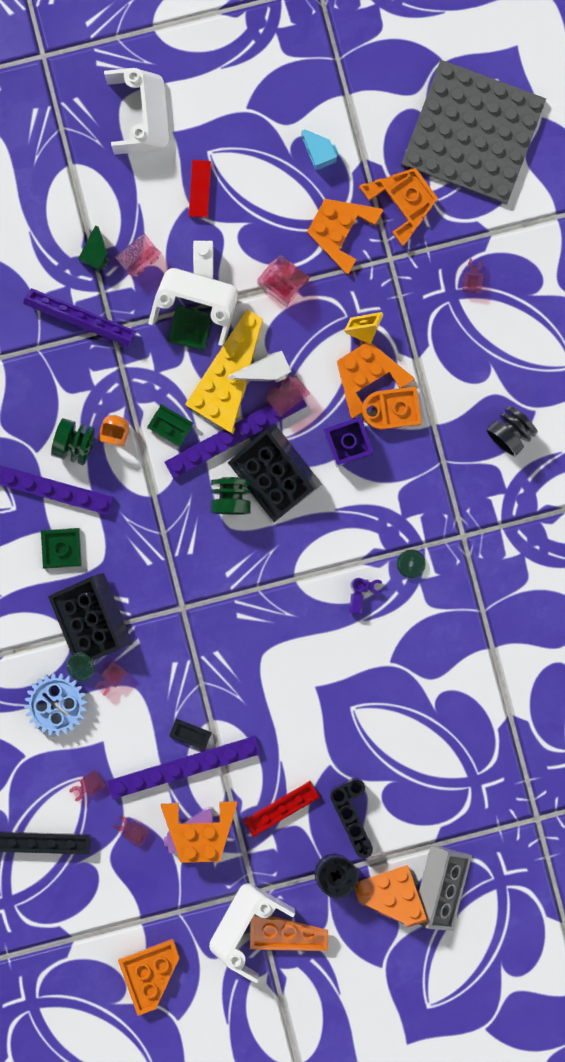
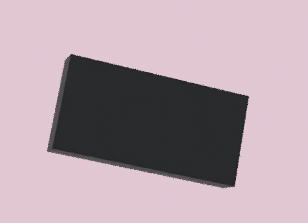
M176 718L169 737L205 750L212 732Z

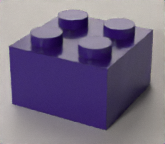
M361 417L324 429V434L336 467L373 455V450Z

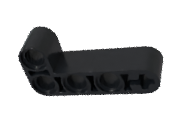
M355 777L333 787L330 791V798L356 854L360 858L365 859L371 856L373 847L351 800L365 792V784L361 779ZM354 782H359L361 784L360 791L353 792L351 785ZM338 790L344 793V797L341 800L333 798V794ZM346 808L352 810V815L349 818L342 816V811ZM353 826H358L361 829L360 833L356 836L350 833V829ZM362 839L364 846H369L366 848L367 852L364 853L360 850L361 846L357 840Z

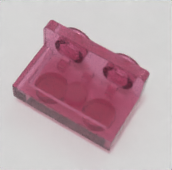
M143 233L115 258L128 275L137 277L144 272L145 266L149 263L153 264L159 259L161 252L154 246L147 235Z
M297 375L293 378L289 376L282 382L283 386L279 389L275 387L267 393L266 401L272 406L279 417L310 395V392Z

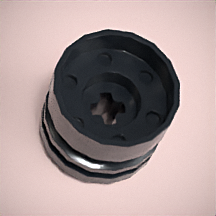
M507 406L505 413L499 415L503 424L495 420L486 429V432L500 448L511 456L516 457L524 448L520 439L530 442V436L534 437L538 430L526 415L512 406Z
M327 854L315 866V881L322 892L329 897H346L357 886V869L349 859L341 854ZM337 870L339 877H334V879H332L333 877L331 875V872H335Z

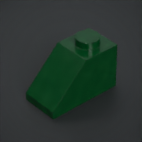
M95 225L78 260L81 264L101 273L102 269L105 270L110 259H108L109 255L101 231Z

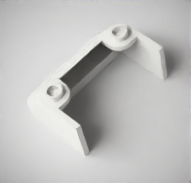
M137 68L104 71L108 85L126 83L131 88L141 89L144 124L134 125L130 129V140L111 142L114 155L166 149L170 143L165 87L162 77Z
M171 268L167 270L156 293L148 324L153 325L156 323L160 308L166 309L171 307L176 296L212 306V321L223 326L218 344L222 346L226 342L238 298L237 288L232 284L181 269Z
M246 883L239 888L215 931L209 947L211 952L226 966L257 984L259 973L244 965L245 955L242 951L236 949V946L254 914L261 918H268L277 908L294 917L295 908L258 887Z

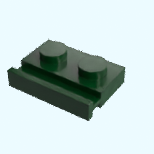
M160 404L147 429L181 447L194 423Z

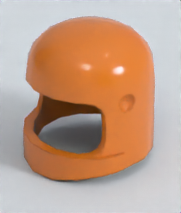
M117 415L105 417L97 439L105 443L125 446L129 432L128 421Z

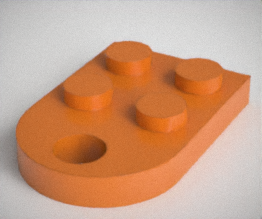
M417 387L376 391L370 394L362 405L364 421L370 427L377 430L421 425ZM370 406L377 410V414L374 417L367 414V408Z

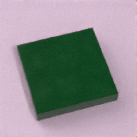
M177 305L168 343L205 351L212 324L211 313Z
M80 528L41 530L43 569L82 566Z

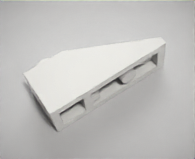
M193 241L194 274L213 279V241Z
M279 351L227 377L228 380H275L279 382L285 379V375L290 373L291 370L283 352Z

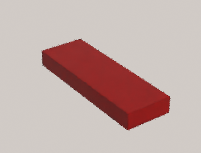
M192 160L189 217L208 218L211 161Z

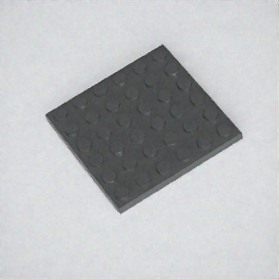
M440 60L401 166L408 169L416 168L419 173L507 205L547 98Z

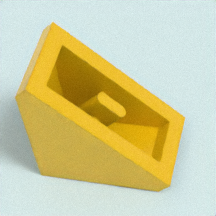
M383 313L351 317L344 331L350 336L371 344L383 318Z

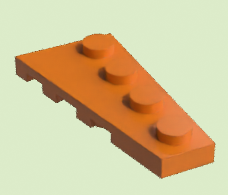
M254 914L250 921V949L328 951V930L274 916L261 918Z

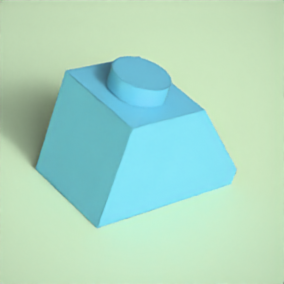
M306 129L301 131V137L315 171L336 163L339 154L335 144L332 145L329 139Z

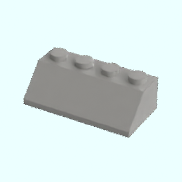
M430 847L421 886L418 891L427 921L418 925L428 929L453 931L472 855L444 847Z

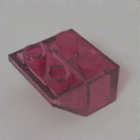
M280 255L257 279V285L287 308L311 278L284 256Z

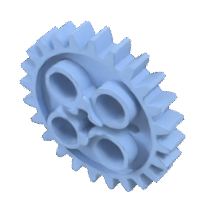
M52 673L50 679L48 675H44L45 681L38 678L39 685L34 683L31 685L34 691H27L31 697L25 698L29 705L24 706V708L30 709L26 716L33 717L30 723H37L35 729L40 726L42 727L41 733L49 730V736H51L56 731V735L60 736L62 730L64 734H68V727L72 731L75 730L73 724L80 725L81 723L78 718H85L81 712L87 711L83 704L88 701L82 700L86 693H80L83 686H75L77 680H74L72 683L70 682L71 676L64 679V675L61 673L59 678H57L56 674ZM53 685L58 686L60 689L58 696L51 694L50 690ZM43 693H46L53 701L59 700L60 702L58 705L65 711H67L70 715H65V713L58 707L54 709V703L49 699L45 698L43 696ZM67 698L74 700L75 704L72 709L67 708L65 705ZM40 700L47 703L45 711H41L38 708ZM54 713H59L62 716L60 723L53 721Z

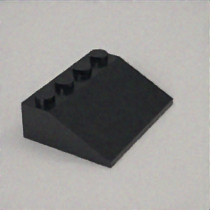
M276 424L263 431L227 462L239 478L251 481V486L247 487L248 490H251V494L273 522H276L323 485Z
M104 573L91 576L48 596L76 667L133 644Z

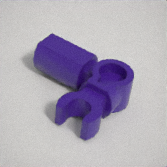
M353 579L350 584L353 594L350 597L349 613L362 614L364 598L362 592L370 590L373 594H380L381 591L375 590L374 585L376 583L381 584L382 581L373 580L369 582L368 579Z

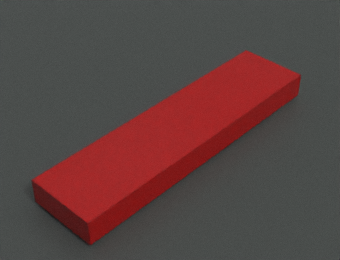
M309 780L245 818L244 822L252 836L255 837L317 800L320 796Z

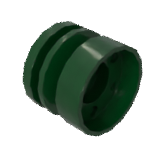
M62 418L55 432L51 456L64 460L68 453H71L70 461L75 463L78 458V464L84 466L93 449L95 428L89 426L86 430V425L81 424L78 431H75L76 422Z
M222 477L211 480V485L218 486L220 489L211 490L212 494L219 495V499L211 500L210 513L225 515L251 514V501L242 499L243 495L251 494V490L243 489V487L251 486L250 480L239 477Z

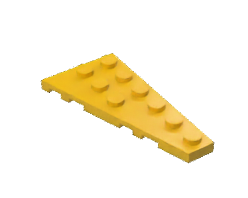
M249 310L245 311L185 404L231 434L235 430L234 426L239 415V407L245 393L247 381L228 380L227 376L251 365L264 322L263 318Z

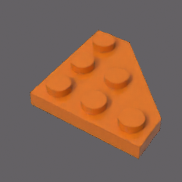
M408 865L357 882L355 892L359 904L369 907L390 919L392 918L407 927L427 921Z
M174 939L118 959L138 1016L155 1010L180 958Z

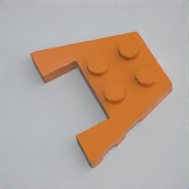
M416 168L359 186V189L368 201L386 191L403 214L407 222L392 232L402 247L407 243L438 199Z
M324 199L307 230V234L331 257L332 261L346 275H349L356 259L340 251L342 244L357 217L375 226L383 209Z
M365 343L337 360L351 419L362 413L363 403L356 393L384 375L390 373L399 388H403L415 380L412 375L372 343Z
M220 801V822L179 823V803H161V809L181 863L220 862L237 801Z

